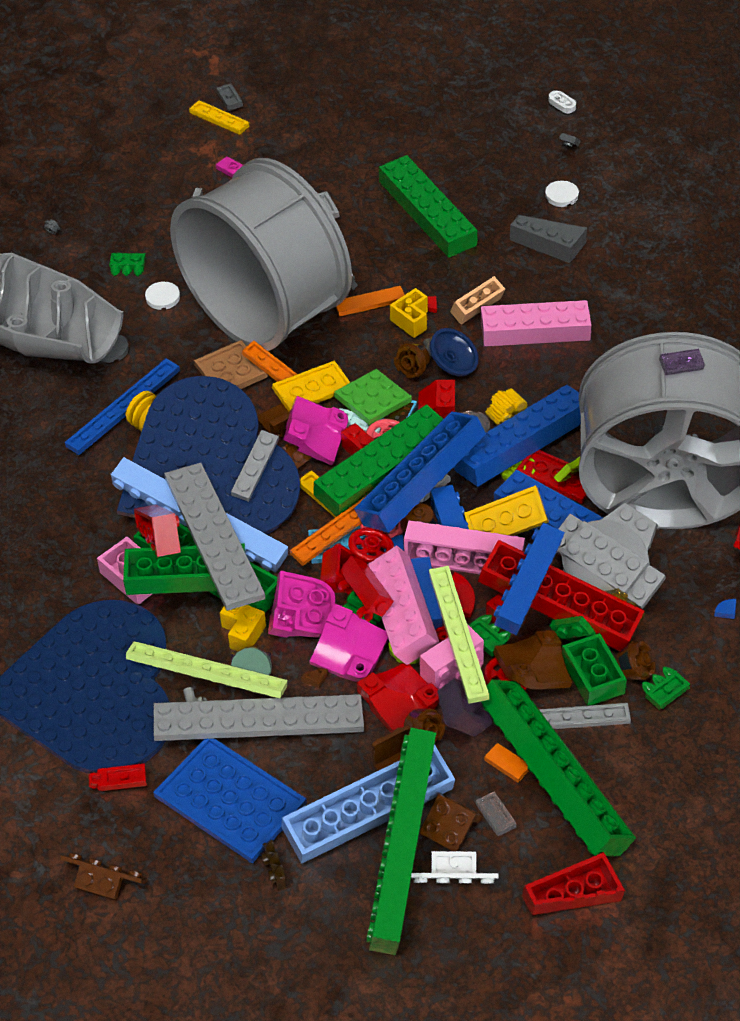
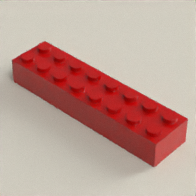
M498 539L481 570L478 582L504 594L506 589L510 590L511 588L509 582L513 574L517 575L519 572L517 566L520 559L525 560L527 555L523 551ZM550 565L531 605V608L555 620L583 616L595 630L596 634L600 633L605 643L618 651H621L629 644L644 613V610Z

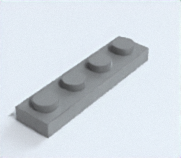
M261 430L231 491L232 496L250 501L279 441V436Z

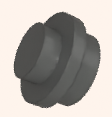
M45 221L44 229L47 232L55 235L60 231L59 224L56 221Z

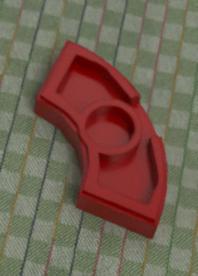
M454 572L452 578L464 616L470 619L475 608L474 590L467 579Z

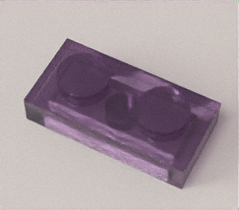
M699 349L661 354L659 357L665 375L703 370L705 367Z

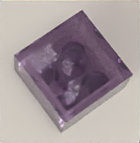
M454 678L437 691L446 726L475 737L492 725L490 713L482 707L481 701L468 704L461 680Z

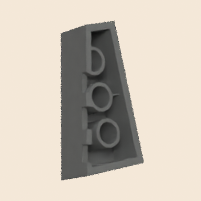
M518 215L510 225L511 241L571 263L586 244V227Z

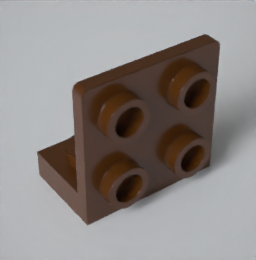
M283 403L257 415L258 422L266 432L277 435L280 439L285 435L286 424L291 411L288 412Z
M408 725L397 728L393 733L385 737H379L372 743L373 768L376 772L400 761L404 735H409L410 732Z
M438 794L420 833L449 850L458 852L472 822L479 823L482 815L445 795Z

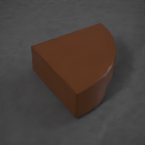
M318 668V670L307 671L301 676V682L320 688L329 674L328 669Z

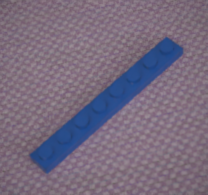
M167 358L65 441L66 447L77 455L83 453L126 417L127 407L136 395L143 391L156 392L180 372L179 366Z

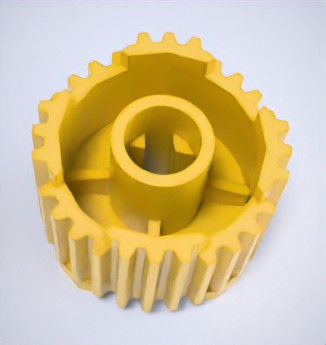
M511 388L506 390V392L498 391L491 398L492 404L486 409L485 413L498 426L528 408V405Z

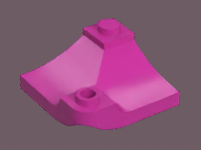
M296 396L286 424L283 440L298 446L299 452L332 465L341 441V431L346 429L348 423V416L338 408H325L300 396Z
M280 571L278 573L276 593L269 619L268 634L285 638L288 636L320 638L326 620L335 604V593L326 582L316 578Z
M334 604L310 659V665L328 669V672L358 682L373 672L389 639L387 632L362 618L360 619L352 610Z

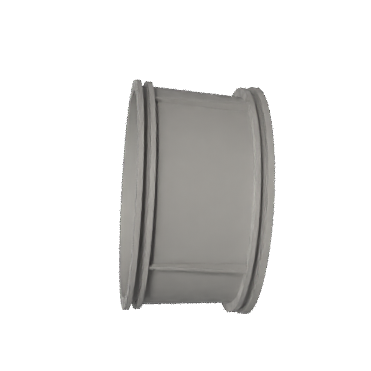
M269 158L250 160L235 172L232 180L205 195L195 196L183 201L172 214L170 225L171 241L180 271L192 294L206 314L223 332L236 342L242 340L248 346L254 340L267 351L272 350L283 342L290 332L318 313L338 306L349 294L352 282L351 261L347 245L336 220L327 205L307 181L283 163Z
M665 332L649 334L625 341L600 356L585 373L579 388L581 415L579 476L582 487L590 500L607 514H610L626 503L656 522L657 528L686 529L704 526L725 519L740 511V351L721 340L709 336L686 332ZM667 410L664 425H658L654 428L655 436L644 446L640 447L625 443L608 433L613 426L629 418L645 413ZM695 411L723 417L736 425L730 432L712 442L700 439L696 434H692L693 437L690 434L686 435Z

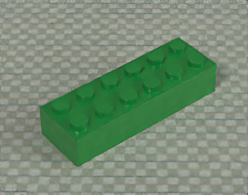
M242 543L241 546L246 554L245 543ZM180 546L181 553L159 557L155 554L156 550L151 548L125 549L123 582L126 595L217 591L197 546Z

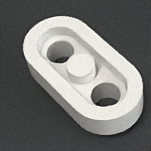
M561 91L550 92L549 103L566 114L575 111L576 101Z

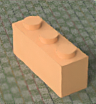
M494 276L456 300L450 312L462 325L479 314L481 306H491L499 301L505 288Z

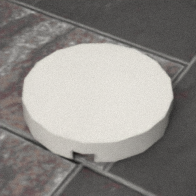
M555 181L549 184L545 191V197L548 199V202L558 207H566L570 203L571 205L578 200L579 195L577 186L568 181Z
M158 282L149 286L146 290L145 298L151 308L161 310V308L166 307V309H170L179 302L180 292L173 283Z

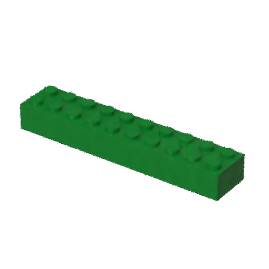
M492 679L486 686L489 700L481 701L482 707L490 713L494 723L504 732L505 738L515 747L516 753L523 758L528 765V769L538 778L540 786L549 793L552 802L563 812V817L571 823L575 833L583 839L588 851L594 856L603 852L606 856H621L636 839L634 834L521 685L514 681Z
M410 728L409 735H404L374 899L377 900H374L370 920L374 922H370L366 942L370 943V951L396 955L399 946L436 732Z

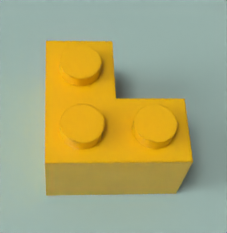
M415 288L390 304V320L413 338L427 330L426 313L428 312V297Z
M249 605L228 611L223 607L220 612L222 627L230 630L228 633L230 649L238 652L246 647H253L266 627L265 611Z

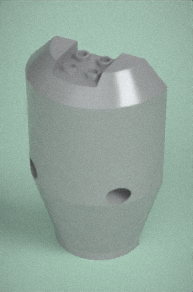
M14 253L0 254V345L25 356L79 360L92 364L99 362L110 352L121 331L123 311L115 308L75 278Z

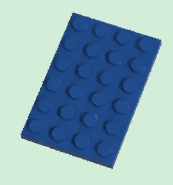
M214 738L204 739L153 792L156 799L252 864L264 851L263 843L268 842L270 839L273 841L283 830L281 827L282 817L303 808L307 804L305 797Z

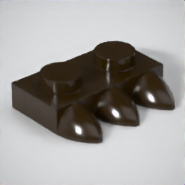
M270 839L268 842L263 843L264 852L261 853V858L264 866H269L268 876L271 884L275 883L279 891L286 888L283 866L280 864L278 853L275 851L273 841Z

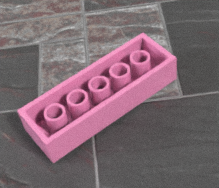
M587 300L481 306V327L484 346L590 341L591 320Z
M408 521L404 536V552L410 556V559L430 557L431 567L433 568L449 566L450 570L480 575L498 539L525 552V538L419 521Z
M396 545L367 565L394 600L382 617L393 654L408 665L440 642L410 556Z

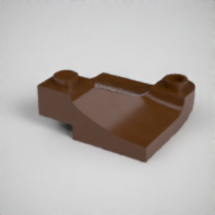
M536 631L535 635L525 640L494 647L493 653L509 680L516 681L530 689L571 688L572 680L564 663L561 641L555 631Z

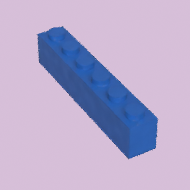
M542 523L540 530L535 529L531 538L534 542L533 544L528 543L524 552L527 556L525 560L520 559L517 566L519 572L517 575L513 574L509 582L511 588L510 590L506 589L501 600L504 603L502 606L498 605L493 616L497 617L494 623L495 626L512 634H518L565 534L564 531L546 523Z

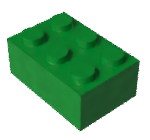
M600 633L562 646V655L566 669L587 706L625 694L627 679Z

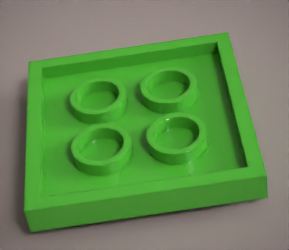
M377 369L334 391V397L368 425L412 402L411 395Z

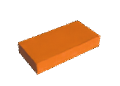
M499 743L484 757V761L517 783L530 771L523 759Z

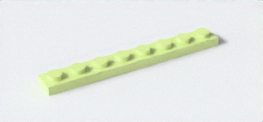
M449 566L429 569V576L468 704L489 700V693Z
M135 641L126 652V659L137 663L187 674L271 697L281 698L287 688L288 680Z

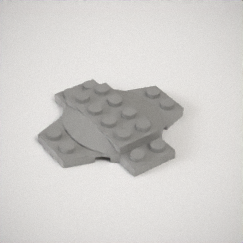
M626 503L603 519L583 522L569 514L559 527V530L565 532L557 551L562 556L563 571L622 600L627 599L643 609L666 579L663 573L650 566L648 549L651 547L658 525Z

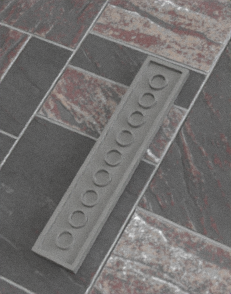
M197 463L164 473L165 480L226 611L264 600L265 593L202 464Z
M360 694L154 703V741L364 732Z

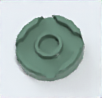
M246 647L237 652L232 659L231 666L269 676L272 672V664L268 654L256 647Z

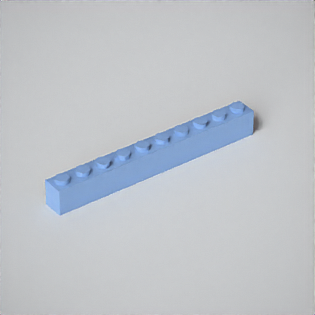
M123 457L111 474L113 485L119 490L124 489L136 499L144 500L149 506L158 505L174 512L175 516H178L179 522L187 526L166 480ZM226 513L240 544L245 543L248 560L251 562L255 561L265 570H272L276 573L288 556V546Z

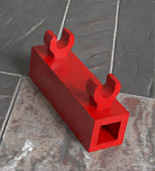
M350 556L340 570L345 580L338 584L339 590L343 592L346 588L345 591L348 595L353 590L364 604L356 612L360 619L364 615L365 620L370 622L373 618V613L383 617L394 600L367 563L354 556Z

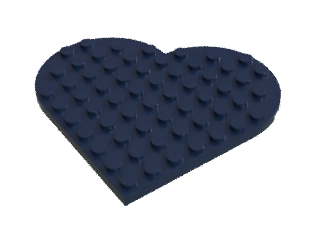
M195 376L169 385L153 400L147 412L132 462L165 479L164 473L201 463L224 511L266 535L278 529L286 519L290 518L299 500L300 479L298 470L292 458L278 445H276L250 501L248 502L231 495L238 476L258 438L256 409L247 394L239 387L217 377ZM123 489L117 514L135 518L134 508L149 505L140 498L132 497L129 492Z
M103 600L89 603L73 610L0 676V718L70 767L84 773H97V770L101 768L146 763L157 754L166 742L154 741V703H169L165 691L154 680L162 668L126 659V652L134 641L167 649L163 627L158 619L147 609L127 601Z

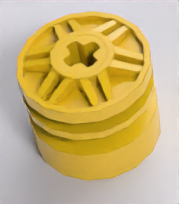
M151 391L140 392L127 407V422L142 431L149 407L156 398L154 393Z

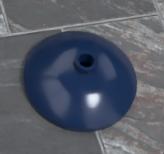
M443 328L435 332L431 337L429 344L430 352L434 361L442 370L455 376H466L476 369L479 360L478 352L473 342L465 334L455 329Z

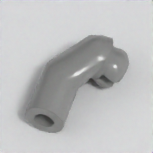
M191 687L183 690L186 702L208 701L205 697L203 699L202 697L196 698Z

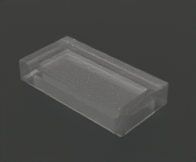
M495 792L476 800V806L497 836L516 828L517 823Z

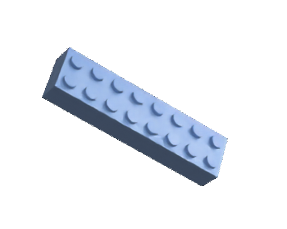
M435 744L424 803L436 798L438 794L442 795L452 790L455 782L454 776ZM400 761L282 817L281 827L301 864L389 821Z

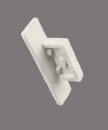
M432 851V873L411 874V879H414V883H427V879H436V883H450V879H458V883H472V879H481V883H494V879L499 878V874L476 873V852Z

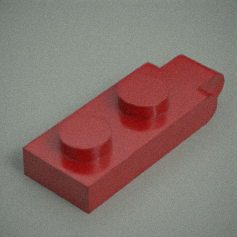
M145 764L98 769L97 773H90L88 775L89 788L107 791L147 786Z

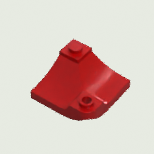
M404 662L382 673L375 674L372 672L357 682V692L370 705V711L391 733L397 728L404 727L406 717L414 709H435L440 701V692L433 683L428 684L410 664L406 665Z

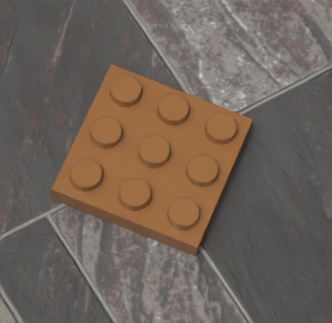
M242 340L194 360L196 368L203 376L224 379L240 389L267 378V374L242 355V350L247 347Z

